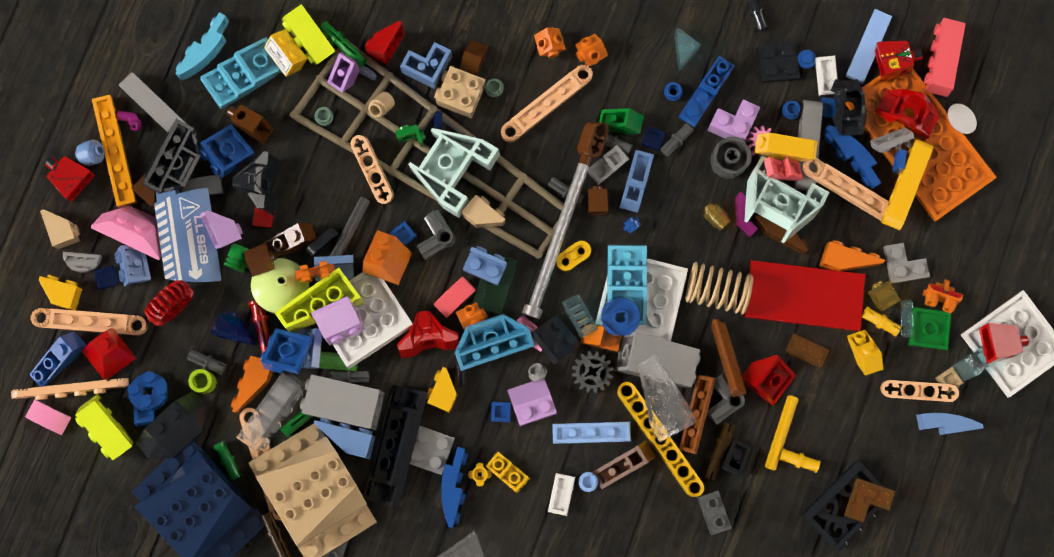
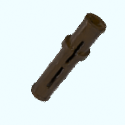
M724 422L720 437L716 439L717 444L704 475L705 478L716 481L727 448L731 446L730 440L736 426Z
M271 511L260 516L268 532L266 535L270 537L278 557H292L280 532L282 529L278 527L272 514L273 512Z

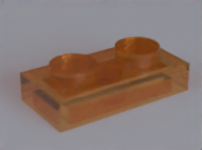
M792 334L785 352L818 368L822 367L829 351L796 334Z

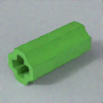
M320 352L319 368L357 371L358 364L348 369L338 353Z

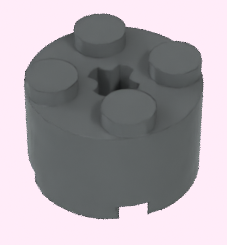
M727 137L721 140L711 154L712 170L720 177L726 179L741 176L749 166L752 158L751 150L746 142L738 137ZM729 155H732L733 161L729 160Z

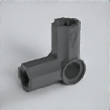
M439 210L432 211L424 218L434 234L417 245L425 260L446 248H451L455 244V236ZM445 234H449V241L442 242V236Z
M725 373L716 378L714 385L722 400L708 409L707 412L715 425L741 408L745 403L743 395L737 396L739 399L738 406H733L730 403L732 395Z

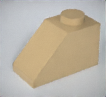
M46 210L40 211L53 247L61 249L80 242L78 237L80 230L76 224L74 225L69 220Z

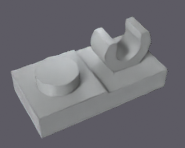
M902 128L870 140L871 147L878 152H887L892 147L899 151L902 143L905 142V146L911 148L909 140L914 139V134L909 129Z

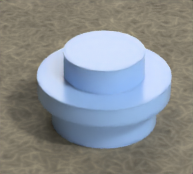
M591 472L583 473L579 478L580 488L586 492L596 489L598 485L596 475Z

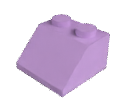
M208 210L200 214L215 249L242 239V229L238 223L235 224L234 220Z
M348 296L312 312L324 339L329 345L339 344L343 339L357 336L361 331L365 330L359 312Z
M545 379L537 382L532 381L507 390L520 427L557 414Z

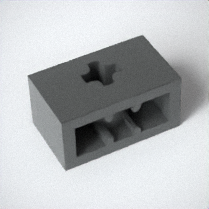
M713 491L697 497L711 535L732 529L719 491Z

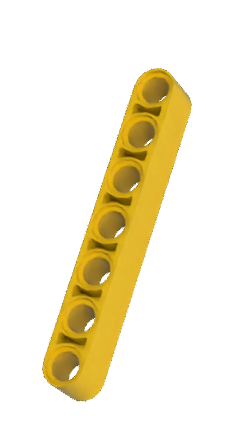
M630 382L622 383L617 390L620 400L686 494L691 497L700 496L704 491V485L636 387ZM622 387H630L631 395L624 396L621 392ZM639 402L642 404L643 409L640 413L633 410V403ZM646 418H651L654 422V426L651 429L644 426ZM657 434H662L665 437L663 445L656 443L655 437ZM669 450H673L676 453L674 461L667 459V452ZM684 466L687 468L688 473L686 477H681L678 474L679 467ZM693 482L699 486V491L695 494L689 489L690 484Z

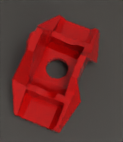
M907 89L886 90L875 112L889 123L897 121L911 128L913 134L925 138L931 137V133L940 118L933 103L924 93ZM905 108H911L914 111L912 118L904 115L903 111Z
M420 311L416 314L410 331L397 344L401 358L416 356L426 349H456L459 344L458 333L442 326L430 311Z

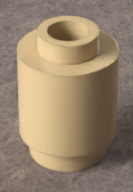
M382 92L370 102L368 110L372 116L382 117L394 107L395 101L389 93Z

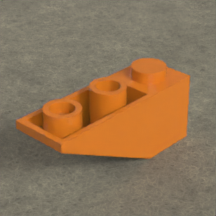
M833 240L826 244L819 266L835 271H847L880 266L885 260L881 259L878 254H866L860 248H848L843 246L842 242Z
M250 356L249 359H246L243 370H245L244 376L240 378L237 389H239L238 395L232 400V412L239 414L270 383L273 371L264 369L261 358Z

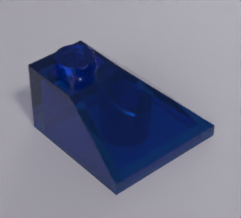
M227 311L226 314H219L210 333L212 335L256 346L255 339L243 319L239 318L237 313Z

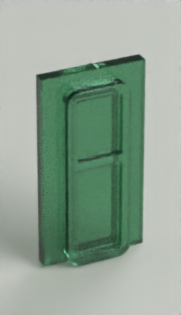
M489 251V254L492 255V256H494V254H496V253H493V252H490V251ZM500 255L505 258L504 261L507 262V267L498 286L480 278L472 303L477 302L480 309L484 308L485 311L499 315L502 314L518 264V260L506 257L505 255Z

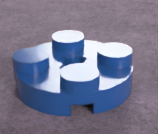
M622 296L612 298L602 308V324L606 331L612 335H629L639 325V309L628 298ZM618 312H619V313L624 312V313H625V314H624L625 320L622 321V320L620 319V320L617 321V320H616V318H617L616 313H618Z
M151 371L139 375L128 386L129 399L138 410L155 411L167 401L169 389L163 377ZM146 389H152V395H144Z

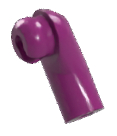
M117 112V120L127 121L131 130L138 131L141 129L142 122L136 113Z

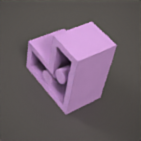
M743 99L735 116L718 108L707 131L723 138L738 137L745 141L760 107Z

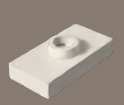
M835 56L815 58L819 96L834 94L830 90L834 80L837 79Z
M556 473L548 512L567 516L575 477Z

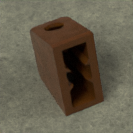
M239 105L238 108L231 106L227 111V116L231 118V121L237 128L262 144L266 142L274 130L263 116L243 105Z

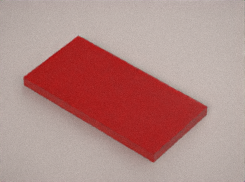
M750 261L749 273L753 275V287L745 318L857 332L861 330L865 274Z

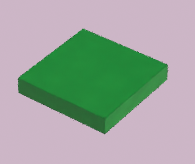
M913 307L911 309L908 346L947 351L951 313Z

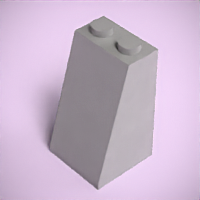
M632 332L626 336L622 335L614 371L680 387H692L696 380V366L700 362V349Z
M311 375L310 379H307L305 384V390H307L306 397L302 398L300 404L303 414L376 431L384 400V392L316 375Z

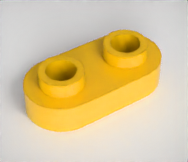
M585 241L574 243L558 255L556 260L557 267L564 272L572 270L590 256V245ZM580 248L584 249L585 253L582 255L578 253V249ZM564 259H567L569 261V264L563 265L562 261Z

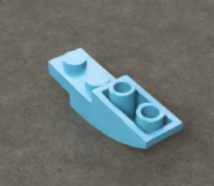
M218 13L217 17L212 19L209 31L204 33L201 38V44L194 41L192 45L188 46L185 58L176 67L175 74L181 80H185L201 71L220 52L226 43V39L222 34L229 23L225 15Z

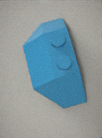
M502 314L466 326L455 355L462 371L535 345L529 327Z

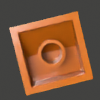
M377 230L363 260L362 272L399 285L412 252L396 236Z

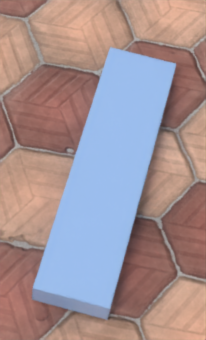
M876 9L873 11L846 73V77L853 80L858 79L863 84L875 57L874 49L876 43L882 41L892 16Z
M630 422L552 424L553 444L631 442Z

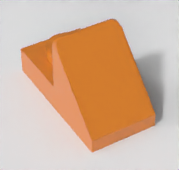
M585 324L581 343L618 352L622 336L610 334L603 326Z

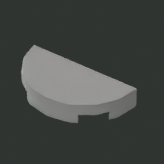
M63 252V259L67 266L79 273H87L96 269L103 257L102 255Z

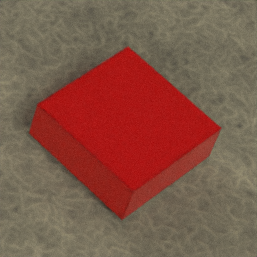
M255 207L252 226L272 229L274 215L269 216L264 210Z

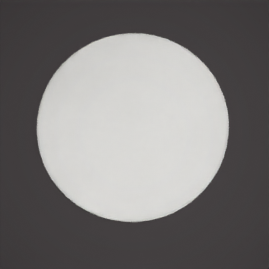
M953 104L948 109V119L957 131L970 134L976 129L977 121L975 115L968 107L962 104Z

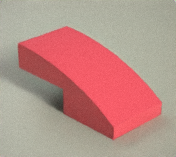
M773 157L764 159L768 177L792 181L803 179L798 161L790 158L782 161Z
M463 276L433 305L448 318L476 289Z

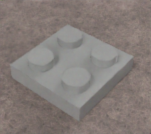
M419 426L410 464L442 475L455 438Z

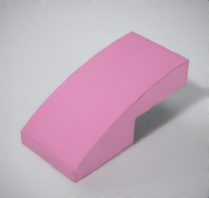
M35 399L25 416L31 421L60 435L63 434L71 419L70 416Z

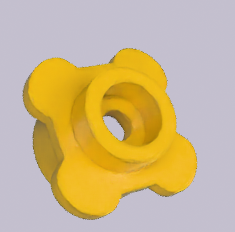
M477 463L476 468L468 473V477L475 480L477 486H483L484 481L492 475L491 471L486 470L482 463Z

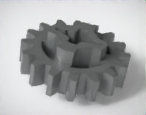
M588 351L587 357L581 354L582 360L576 359L577 366H572L576 373H573L571 376L577 378L574 384L580 383L579 389L582 390L585 387L586 393L593 389L595 394L597 393V388L603 391L604 384L610 385L607 379L613 378L609 374V372L613 371V368H608L611 361L605 362V355L600 358L597 351L594 356H592L590 351ZM589 360H597L600 363L598 365L592 364ZM583 364L585 371L582 375H580L579 370L581 365ZM589 368L592 370L598 369L595 373L596 377L593 375L585 377L589 372ZM605 369V377L602 381L600 373ZM585 381H593L595 385H588Z

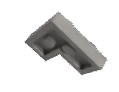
M904 243L883 247L891 284L930 277L926 258L907 261Z

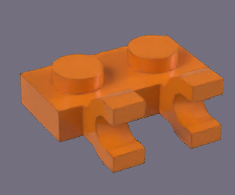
M327 261L319 262L318 267L308 268L307 265L299 266L300 270L295 271L297 281L308 283L312 282L313 278L316 277L321 279L330 277V273L335 268L334 264H327Z

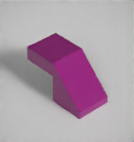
M740 192L735 198L736 225L751 237L758 228L749 220L747 223L744 222L746 196Z

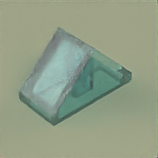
M678 28L675 30L674 38L678 70H683L697 53L701 44Z
M983 346L951 365V367L955 369L964 382L980 374L991 364L986 363Z

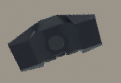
M835 79L830 91L834 92L836 109L833 121L838 134L841 136L863 135L867 111L865 94L858 79L853 81H839ZM847 101H850L854 104L853 110L849 111L845 109V103Z
M262 151L250 164L233 177L232 185L233 188L248 194L257 209L264 210L270 216L274 215L275 200L271 192L272 181L277 174L278 159L270 153Z

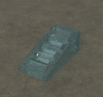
M579 294L562 302L564 310L580 338L598 330ZM590 323L588 326L580 329L581 326Z

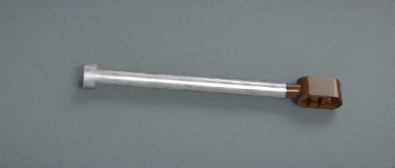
M587 122L584 126L577 146L581 157L529 305H524L522 314L536 319L541 318L543 310L540 309L590 163L593 157L600 156L608 136V126L603 122Z

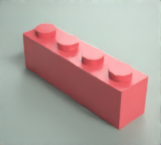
M943 18L940 24H936L934 29L936 38L933 40L930 51H933V54L930 56L927 67L930 69L924 80V84H927L926 92L948 97L954 89L966 23Z

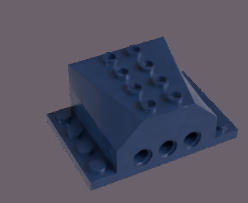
M195 441L190 443L175 458L165 459L131 491L140 501L134 507L180 557H234L265 527L260 518L263 514Z

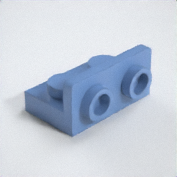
M128 245L120 246L117 252H115V260L117 264H120L119 278L124 283V287L134 283L150 281L151 276L146 254Z
M471 247L463 271L498 286L507 267V262L504 261V257L498 254H494V256L487 254V250L482 247Z
M300 329L295 331V333L310 336L313 339L301 368H319L322 341L320 329Z

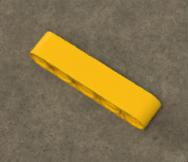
M916 138L913 140L906 156L905 169L898 176L881 223L897 230L902 228L932 153L933 145Z

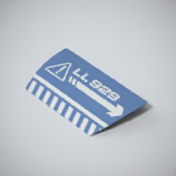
M208 188L185 191L156 202L154 206L165 279L183 280L184 282L221 281L218 252L200 216L201 213L207 210L211 211Z

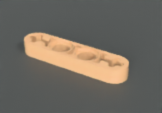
M361 135L353 137L351 148L376 200L381 204L390 203L394 198L393 190L368 138ZM358 139L364 141V144H362L363 149L369 150V152L363 153L361 156L359 154L363 152L361 147H356ZM368 155L373 158L371 166H366L363 162L364 158ZM374 173L381 175V181L377 184L372 181ZM385 184V187H382V189L384 192L389 193V195H387V200L385 198L381 199L380 196L383 193L381 189L376 190V187Z
M886 380L880 387L882 394L890 398L952 402L959 396V390L951 384ZM891 383L892 387L899 388L898 384L902 383L900 387L901 395H898L899 391H891V394H888L885 387ZM909 384L915 388V392L911 396L906 395L904 392L905 386ZM927 386H932L935 390L934 395L931 397H927L924 394V389ZM938 386H941V391H948V387H951L954 395L948 398L947 395L940 394V398H937L939 395Z

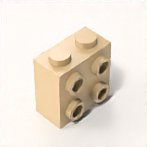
M450 66L449 70H445L441 81H443L441 88L438 87L434 96L438 106L472 119L485 88V79Z

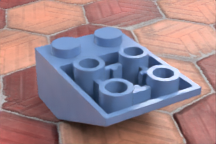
M321 418L320 421H314V424L347 454L370 459L376 439L372 435V431L362 428L354 431L353 426L343 423L335 426L334 421Z

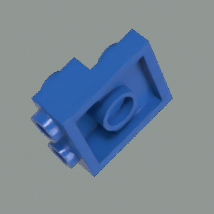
M232 124L202 141L199 147L200 157L204 161L208 160L211 163L210 167L215 175L219 174L222 178L238 169V165L253 157L255 153Z
M276 328L273 335L269 337L266 351L261 355V363L264 369L279 373L287 371L299 374L313 339L310 336Z

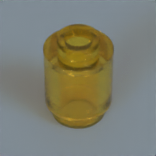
M711 202L703 210L705 212L703 216L707 221L720 231L731 221L728 218L729 215L718 203L713 205Z

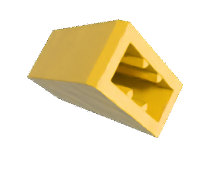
M763 133L757 135L755 153L780 160L790 158L798 162L811 161L816 159L818 141L775 133Z

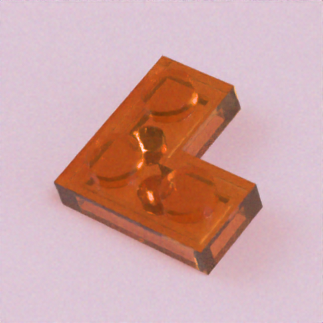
M857 478L844 516L864 523L870 504L890 511L896 492Z

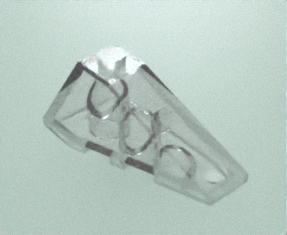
M656 354L638 363L649 415V424L658 441L661 442L693 425L697 419Z

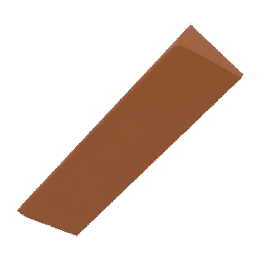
M714 319L711 328L731 395L733 397L745 395L746 389L726 324Z
M702 375L697 377L679 447L680 451L697 454L716 378Z

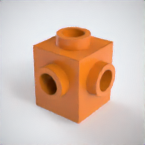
M545 28L534 35L540 56L555 58L559 56L561 51L565 50L559 28Z
M596 34L585 37L575 44L578 50L576 55L579 61L584 62L588 67L597 64L601 59L608 56L602 40Z
M477 302L456 312L464 331L466 326L488 318L484 308L480 309Z

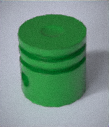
M232 243L227 255L228 258H226L227 262H224L223 265L245 273V269L248 266H246L244 251L249 249Z

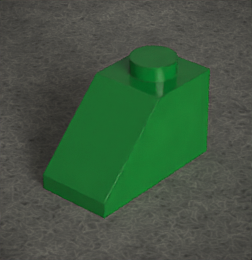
M630 108L604 109L601 111L599 122L607 124L609 131L622 134H640L644 116Z

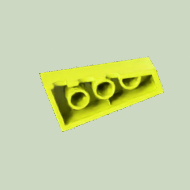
M337 268L330 273V277H325L276 311L275 314L289 332H295L316 323L312 312L348 296L355 307L364 304V301L341 269Z

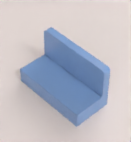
M353 255L314 257V267H318L319 262L327 261V264H334L335 270L340 268L347 279L354 278ZM320 277L315 278L316 281L322 280Z

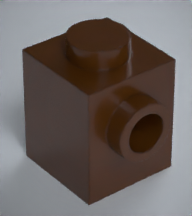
M593 186L591 189H588V216L607 215V189H603L602 186Z
M267 244L244 251L246 264L253 277L275 269L274 261H276L274 251L269 250Z

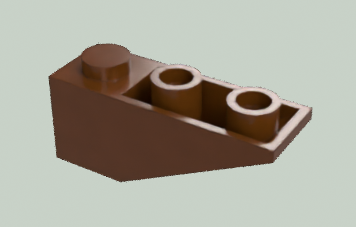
M757 215L753 219L765 236L802 255L808 251L806 241L799 237L797 233L782 243L781 241L787 231L786 229L761 215Z
M297 223L260 245L267 244L269 250L274 251L275 257L281 258L310 245L317 237L311 223Z

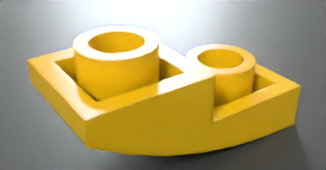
M499 452L486 465L491 472L516 493L530 479Z

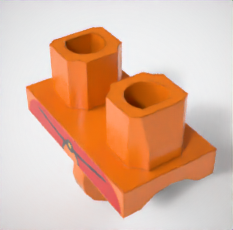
M947 279L943 283L929 284L927 289L923 291L925 305L935 307L938 301L943 302L942 310L948 313H952L963 295L954 292L955 288L949 286L950 281Z

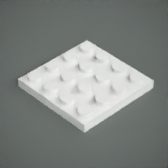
M647 259L646 325H638L634 332L671 341L688 272L687 268ZM607 278L595 325L603 326L601 312L603 306L607 303Z
M363 272L349 282L364 301V304L356 308L365 330L361 331L357 336L347 337L341 343L333 345L348 369L408 331L413 325L385 281Z
M1024 290L961 334L1007 398L1054 365V330ZM987 323L1015 325L1018 327L1019 335L1028 336L1029 345L1023 347V353L1013 358L987 364L979 328Z

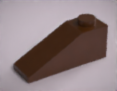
M644 441L592 473L596 475L598 484L603 489L649 463L656 457L647 441Z

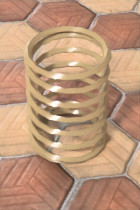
M695 262L688 280L686 302H693L697 295L698 305H701L706 298L707 307L712 306L715 301L717 309L721 308L724 303L726 312L733 306L735 314L740 311L741 315H743L750 301L753 275L749 273L746 277L742 298L737 308V294L742 273L740 271L737 274L735 289L728 305V292L733 274L732 269L729 270L726 286L718 304L720 283L724 270L720 268L717 283L709 302L714 266L712 265L700 300L705 264L701 265L694 290L698 271V263Z

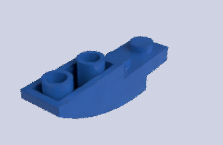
M718 56L680 113L679 118L695 127L735 65Z
M829 125L823 131L824 138L835 149L836 157L842 160L843 163L850 159L854 171H858L862 177L863 185L866 188L868 187L869 190L881 184L872 170V167L877 162L865 147L850 135H839L836 127Z
M457 447L453 466L445 464L442 476V505L447 524L451 528L454 527V524L458 525L461 513H458L459 505L464 504L466 496L463 493V489L456 487L457 484H461L463 473L460 472L461 466L466 465L468 454L465 453L466 449Z

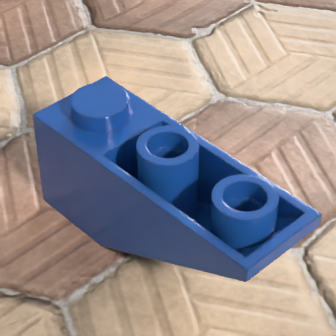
M74 331L59 336L29 375L40 387H45L78 357L86 347V344Z

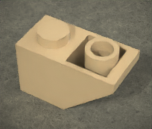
M475 195L461 211V215L476 228L503 226L505 224V218H503L505 215L496 208L494 210L489 206L490 202L483 196L479 198Z

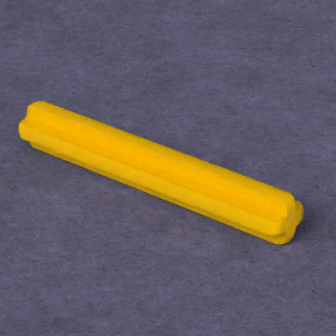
M787 396L765 463L767 469L776 470L798 403V398L795 396Z

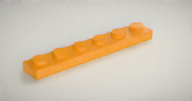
M111 95L94 98L92 103L102 145L105 149L104 154L116 205L120 208L135 204L137 199L135 191L131 189L133 182L113 98Z

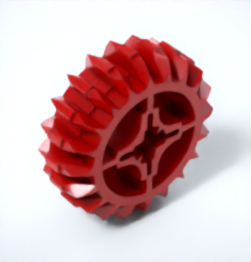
M183 280L170 283L150 300L145 309L147 319L156 326L168 323L188 306V303L191 302L194 296V291Z

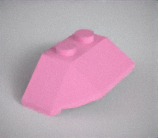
M130 205L101 214L91 225L92 229L157 260L162 258L157 220L155 217Z

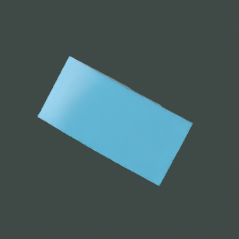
M267 37L235 52L234 57L218 64L216 69L201 76L200 80L220 109L241 99L282 72L264 48L268 41Z
M608 245L607 302L618 296L632 300L639 309V325H646L647 245ZM616 313V320L618 321L621 319L622 321H624L625 313Z

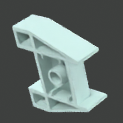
M432 128L431 132L437 141L420 167L411 162L409 166L445 210L460 218L461 211L467 206L469 200L467 196L455 190V186L472 160L491 170L500 156L499 149L483 139Z
M761 156L747 181L744 222L747 223L754 212L787 230L781 241L784 243L815 218L824 205L829 192L812 183L804 195L781 181L768 177L764 162L766 157Z

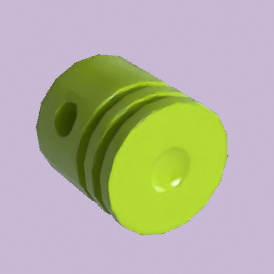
M203 369L192 372L188 380L191 389L202 394L212 392L217 384L214 374Z

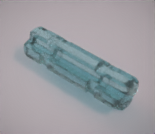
M911 300L901 301V309H903L901 311V326L903 327L901 329V336L909 338L913 336V329H911L913 326V311H911L913 309V302Z

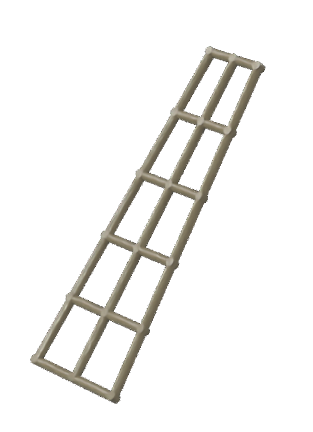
M355 45L353 46L367 57L366 64L384 77L367 103L363 104L344 91L342 93L327 83L328 80L325 78L334 67L339 53L343 52L340 48H337L295 109L290 113V117L293 120L354 154L351 143L348 141L367 115L394 133L399 130L397 125L385 117H374L368 110L370 102L380 93L384 92L391 82L428 110V113L418 125L419 130L423 129L424 131L432 118L436 116L459 134L475 137ZM320 85H323L361 110L342 138L300 115ZM417 137L407 140V143L390 166L378 159L383 171L436 200L423 184L397 170L413 146L426 154L431 150L424 143V146L420 147ZM368 155L364 158L367 162L373 163L371 156ZM499 156L496 162L518 178L506 197L465 171L462 178L499 201L501 204L497 209L502 213L508 207L546 232L548 236L537 250L497 226L483 228L537 259H541L550 246L558 221L552 228L512 202V200L525 183L561 211L564 203L502 156Z

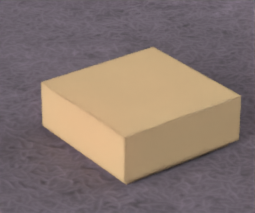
M953 367L935 377L938 383L951 384L956 387L964 383ZM948 387V391H944V392H945L946 394H948L949 392H951V387Z

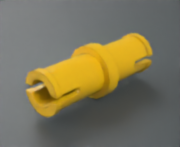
M866 307L862 318L875 324L876 328H882L893 336H897L900 332L898 329L902 327L901 325L889 320L885 314L881 315L870 307Z
M784 448L779 459L794 464L797 468L802 467L817 473L821 462L806 457L803 453L797 454Z

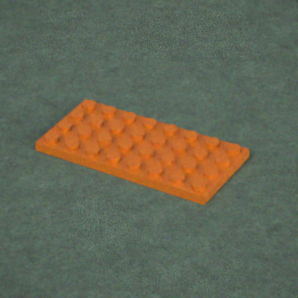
M914 69L908 74L886 82H882L881 75H879L862 87L865 94L867 111L864 130L872 140L902 128L912 131L911 128L897 121L889 123L875 113L886 90L907 89L924 93L933 103L940 116L930 138L914 134V139L916 138L933 145L932 153L915 197L935 222L997 177L965 135L951 125L948 113L932 93L925 91L926 85ZM847 101L845 103L849 110L854 109L852 102ZM911 108L904 109L903 113L909 118L914 116V111ZM904 142L901 145V149L907 150L908 154L909 148L905 146ZM892 147L887 152H882L893 166L894 155L898 152L895 147Z

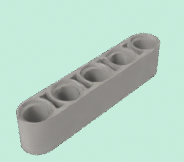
M133 72L119 84L167 132L176 118L184 122Z
M803 100L798 138L818 141L816 158L818 159L823 103ZM805 161L799 162L803 179L794 181L795 190L807 191L812 183L816 185V181L806 176L803 172V163ZM810 163L808 167L810 171L815 173L817 166L814 163Z

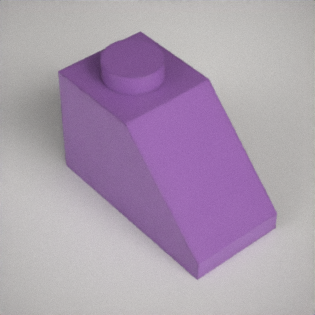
M340 52L327 83L342 93L354 85L360 71L357 62L343 52Z

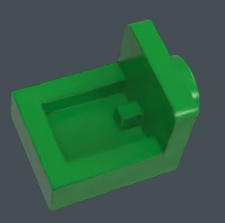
M417 124L413 126L404 125L395 131L399 143L417 137L420 147L424 146L423 140H426L423 129L419 130Z

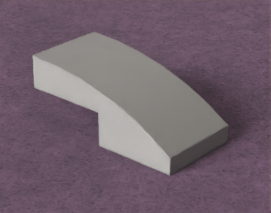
M616 145L588 169V174L599 185L626 163L629 158Z

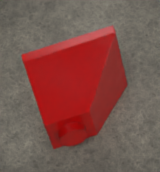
M397 21L375 33L372 39L369 38L365 45L367 55L387 66L405 35L402 22Z
M114 328L104 331L82 350L104 380H108L136 359Z
M778 355L751 363L742 375L743 382L773 406L796 377L794 372Z

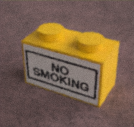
M286 29L272 34L264 47L286 77L300 71L307 60L306 55Z

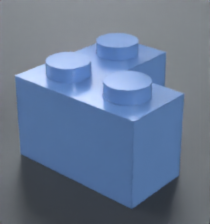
M435 42L426 58L409 50L400 65L401 72L436 89L452 59V52L450 49Z

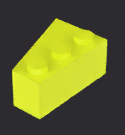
M302 4L282 18V25L288 33L291 31L295 37L293 40L300 48L303 47L307 52L305 55L311 64L314 62L317 65L335 52Z
M97 394L79 407L75 414L77 417L75 420L82 428L85 427L89 431L88 436L94 443H99L102 447L100 450L104 456L114 460L132 447L133 441L119 422L117 423L111 416V410L109 408L106 409L99 401L101 396Z

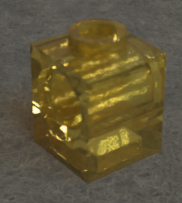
M881 280L872 285L873 290L868 292L879 312L901 301L890 281L883 283Z

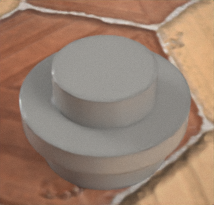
M540 363L533 364L528 370L529 378L534 382L541 381L547 374V368Z

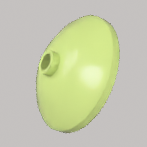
M276 258V261H274L275 269L254 277L252 276L251 292L255 301L263 309L275 313L309 289V282L301 283V281L296 279L295 271L300 270L299 265L288 259ZM283 279L285 283L281 284L278 280Z

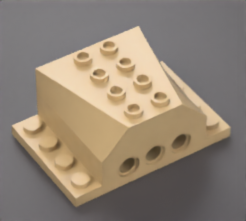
M312 424L248 463L303 557H322L377 523L328 438L325 437L322 430L315 424Z

